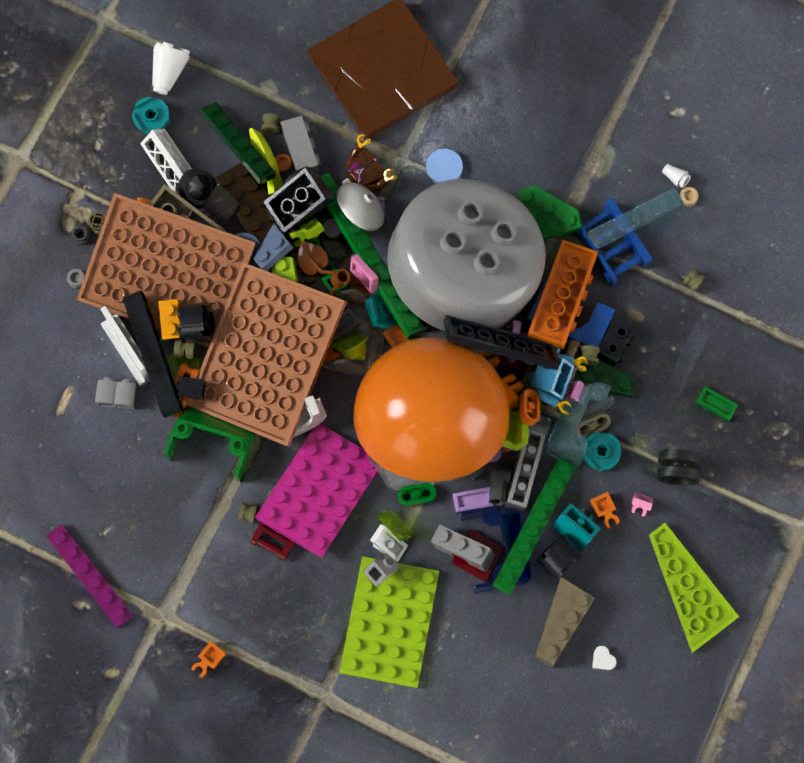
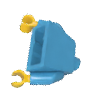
M557 354L560 362L557 370L545 369L538 365L536 371L533 370L529 373L531 386L536 389V393L542 402L554 408L557 406L563 414L569 415L563 409L567 405L572 408V405L567 401L560 402L559 399L563 400L575 367L574 365H577L578 370L583 372L587 369L580 364H588L585 357H579L576 360L572 356Z

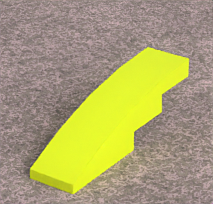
M250 128L251 144L276 172V178L267 181L268 195L271 196L282 187L278 165L262 133Z

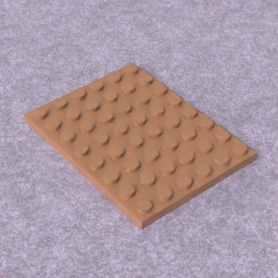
M114 193L76 300L100 309L106 306L109 312L129 319L123 297L142 290L147 299L156 329L161 330L158 301L179 299L182 300V305L208 302L211 306L208 307L209 312H213L216 331L243 262L250 264L257 243ZM200 341L196 343L209 347L211 341Z
M243 262L197 376V379H204L207 382L204 401L188 399L186 405L290 447L305 409V398L311 394L347 302Z

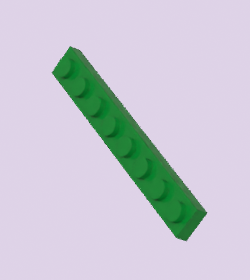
M561 458L557 459L492 585L493 587L511 595L576 466Z

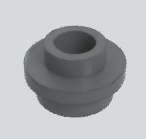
M78 226L71 233L72 240L79 245L85 244L90 239V231L84 226ZM79 234H84L83 238H78Z

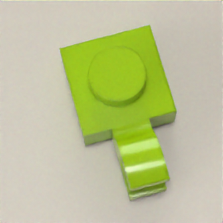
M314 218L299 226V230L293 231L289 235L292 239L298 237V240L294 241L293 244L299 247L305 238L308 240L315 238L325 230L318 219Z

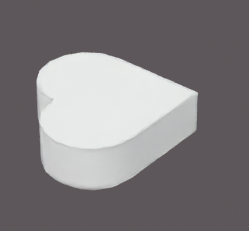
M599 646L594 650L592 669L612 670L616 666V659L613 655L609 654L608 648Z

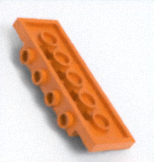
M562 239L530 326L528 337L539 339L564 349L569 333H574L577 322L574 321L575 316L579 317L583 306H580V302H585L588 290H585L586 285L590 286L594 275L591 274L598 254L597 251Z

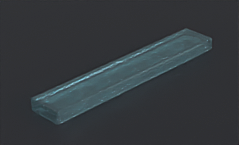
M672 188L590 230L587 235L596 248L599 249L677 209L684 204V201L677 191Z

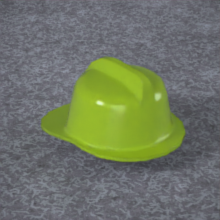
M348 333L330 345V347L340 351L346 360H365L368 337L356 333Z

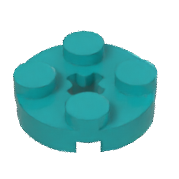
M146 97L139 100L134 106L135 109L132 113L134 124L146 135L153 129H164L170 123L169 109L161 99ZM149 112L152 114L156 113L153 119L147 118Z
M376 292L366 300L367 312L370 322L374 327L391 329L398 324L379 292Z
M596 432L590 435L584 443L582 449L583 459L590 468L598 472L610 470L620 460V442L612 434ZM597 448H606V455H598Z

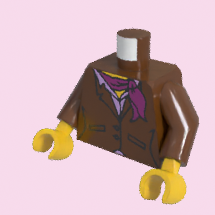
M361 134L357 137L358 143L354 146L346 161L345 173L348 177L341 181V185L344 183H357L366 187L371 192H380L389 184V181L397 180V175L390 177L394 170L387 169L385 171L368 148L363 147L364 145H369L371 140L366 139L364 143L363 137L365 134Z

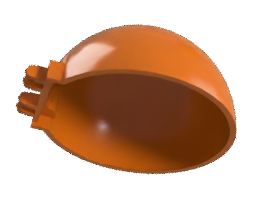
M422 337L408 340L381 355L364 376L354 404V427L357 438L366 453L376 463L399 476L428 482L460 478L480 469L498 453L509 430V411L518 406V396L516 394L522 390L523 384L518 382L509 386L516 380L514 374H509V376L501 379L494 369L501 360L497 356L491 358L492 354L486 351L478 353L468 346L454 345L447 338Z

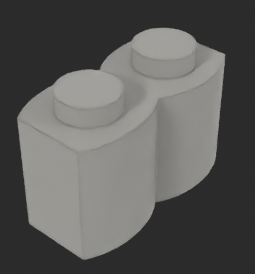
M105 377L97 382L95 404L100 407L135 409L138 387L132 380L123 379L122 382H115L113 378Z

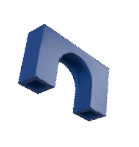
M545 279L541 287V290L534 302V305L527 317L526 324L529 325V328L532 324L534 315L536 313L541 296L546 286L547 279ZM597 302L588 323L583 327L575 329L574 333L570 332L567 341L571 342V340L578 341L582 346L591 345L599 347L615 309Z

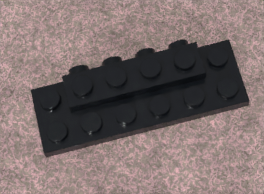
M445 315L443 323L447 340L454 345L468 346L473 350L479 349L492 355L505 356L511 360H521L526 364L540 365L545 369L557 370L560 365L555 346L552 344Z

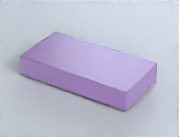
M491 487L453 493L456 514L494 507L489 503Z

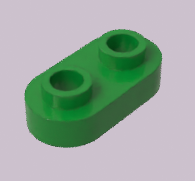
M431 483L405 486L398 492V501L405 507L430 503L436 497V488ZM429 491L430 495L428 497H425L423 495V492ZM406 494H409L411 496V499L405 500L404 496Z

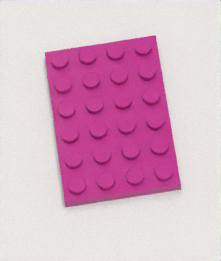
M319 424L313 428L255 516V519L322 559L381 466L364 449Z

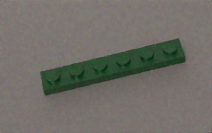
M217 102L201 108V115L259 184L276 178V172Z

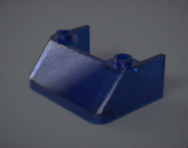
M496 506L461 511V521L482 518L488 526L500 525L507 558L522 529L519 512L511 507ZM529 560L515 586L525 585L529 582L531 578ZM503 564L498 565L494 569V581L498 576ZM494 582L477 584L474 586V594L498 589L492 586Z

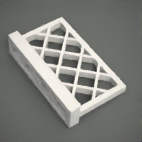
M106 306L102 307L101 311L106 320L100 323L139 386L145 385L150 382L140 349L117 314L111 316Z

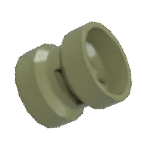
M94 212L88 219L92 232L98 236L106 217L102 212Z
M176 339L174 358L186 357L187 359L194 360L196 342H184L182 339Z

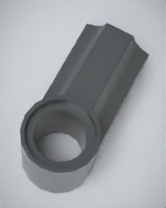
M492 467L489 503L493 506L500 507L506 503L511 469Z

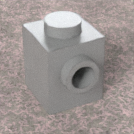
M385 553L375 559L363 573L377 587L388 580L398 570L399 566L393 558Z

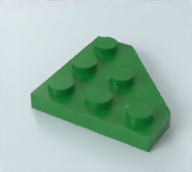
M535 185L517 191L519 201L522 202L536 220L543 240L583 229L580 212L576 208Z

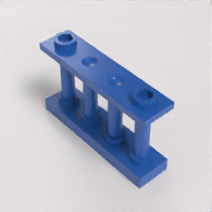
M613 198L606 201L604 212L582 223L583 229L574 231V234L581 238L587 248L598 252L595 261L603 272L604 280L610 283L612 287L616 285L617 275L636 264H641L643 268L650 266L653 260ZM606 218H611L614 222V227L591 239L586 230ZM617 233L623 236V243L602 255L596 247L597 244ZM627 248L633 251L635 255L632 259L612 270L610 269L606 260Z

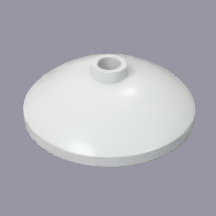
M344 183L338 189V204L342 212L352 223L368 231H375L383 225L384 210L374 193L357 183Z

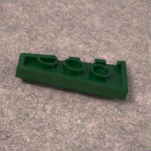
M567 346L564 347L563 354L566 353ZM600 360L597 365L580 364L586 367V371L582 372L577 368L572 382L581 381L584 383L585 388L632 398L636 378Z

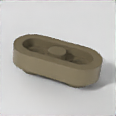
M603 410L596 411L577 420L573 425V432L580 439L588 438L596 432L607 429L611 423V418Z

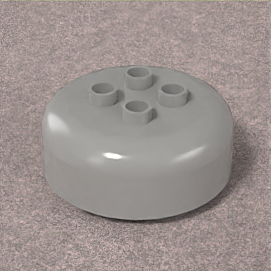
M460 178L434 184L422 191L409 203L392 233L388 246L387 261L390 278L399 297L416 316L426 323L445 331L443 320L445 315L500 329L521 313L538 289L545 268L546 251L543 236L536 220L515 196L488 182Z

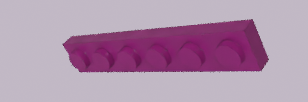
M62 524L46 536L117 628L133 617L132 613Z

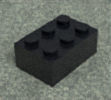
M304 168L266 199L264 203L283 233H289L293 229L298 230L299 226L307 223L333 202L335 198L315 168Z

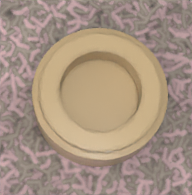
M686 187L682 189L679 200L684 206L690 207L696 204L699 195L696 189Z

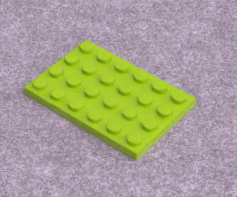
M362 556L339 674L418 689L439 571L396 563L399 566L398 570L388 580L376 587L363 573L375 559Z

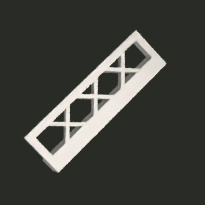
M153 129L140 144L168 186L180 195L178 189L179 180L187 170L192 168L165 129ZM151 140L155 143L154 150L148 145ZM159 154L164 156V165L159 161ZM169 168L174 171V179H171L169 176ZM197 176L189 183V193L200 191L204 187Z

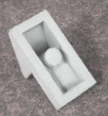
M381 524L370 539L374 548L383 554L387 553L396 562L399 561L408 547L399 537Z

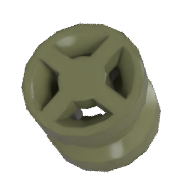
M264 114L262 116L264 124L261 131L266 134H278L280 132L278 124L281 122V117L277 114Z
M693 268L682 283L689 285L691 290L695 292L706 277L699 275L697 270Z
M591 345L581 346V357H585L588 364H581L597 365L599 363L597 354L600 348Z
M242 502L238 521L242 522L245 520L250 524H254L258 505L250 506L246 502Z

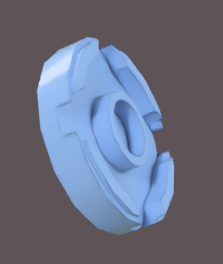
M439 149L433 152L428 157L426 163L427 175L436 184L450 179H459L463 171V163L460 156L449 149Z

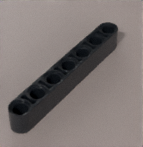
M139 290L123 297V302L160 412L164 418L182 412L183 406L176 392V385L147 299L143 291Z

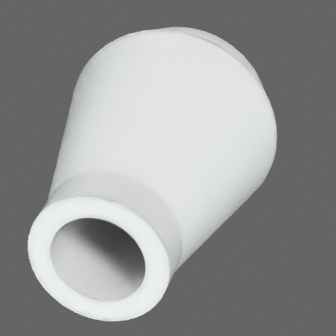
M667 164L662 171L677 187L684 188L691 178L688 171L671 166L670 164Z

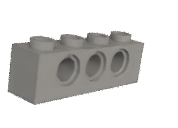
M532 429L528 430V444L518 452L504 506L519 511L526 509L545 440V433Z

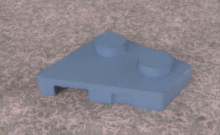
M274 224L253 259L260 269L268 271L294 247Z

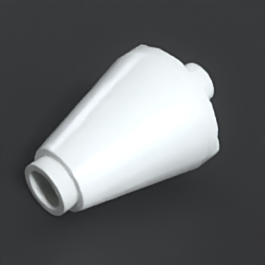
M163 42V44L156 43L153 48L152 86L154 87V92L162 95H167L168 91L172 89L190 57V51L179 48V50L174 49V45Z

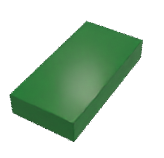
M704 386L695 404L727 422L730 421L739 405Z

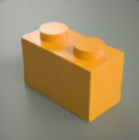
M182 300L158 301L162 340L184 339L180 338L178 334L180 319L177 315L178 308L183 306Z

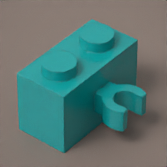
M570 503L551 527L561 535L565 533L582 552L601 528L592 521L593 515L588 518L583 514L584 508L578 510Z

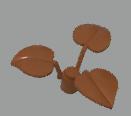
M306 241L300 244L297 260L300 269L305 274L312 276L317 271L322 274H332L331 283L334 287L329 292V295L332 296L336 289L343 287L345 284L350 286L349 292L356 299L365 300L374 294L370 293L351 271L348 272L345 269H339L337 272L335 270H322L328 264V255L324 249Z

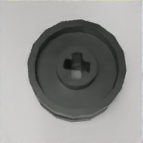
M684 449L660 450L658 453V463L662 466L657 469L656 479L671 485L690 486L699 484L700 472L696 468L701 466L702 455L695 451Z

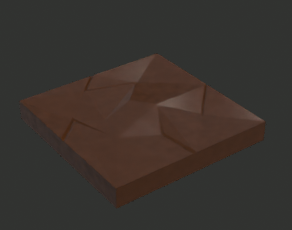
M402 0L389 2L307 49L308 58L359 134H365L363 137L364 141L373 138L458 88V80Z

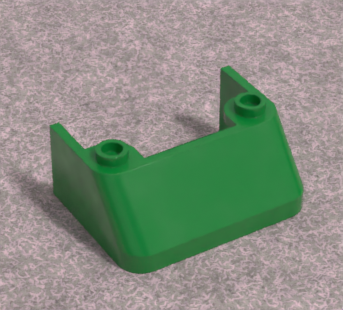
M189 407L185 409L173 425L163 453L167 461L172 460L179 439L190 437L193 429L229 439L228 449L230 453L240 457L234 476L236 481L241 483L256 433L195 408Z

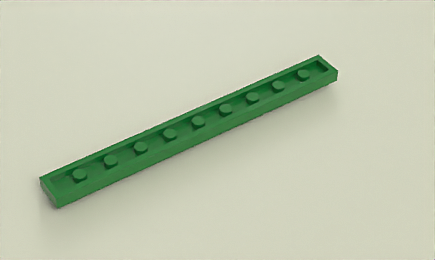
M329 173L320 176L335 198L333 202L326 206L354 253L379 277L377 290L408 339L423 332L425 327L418 316L399 297L391 281L388 267L365 230L352 223L342 212L337 201V191L339 188Z

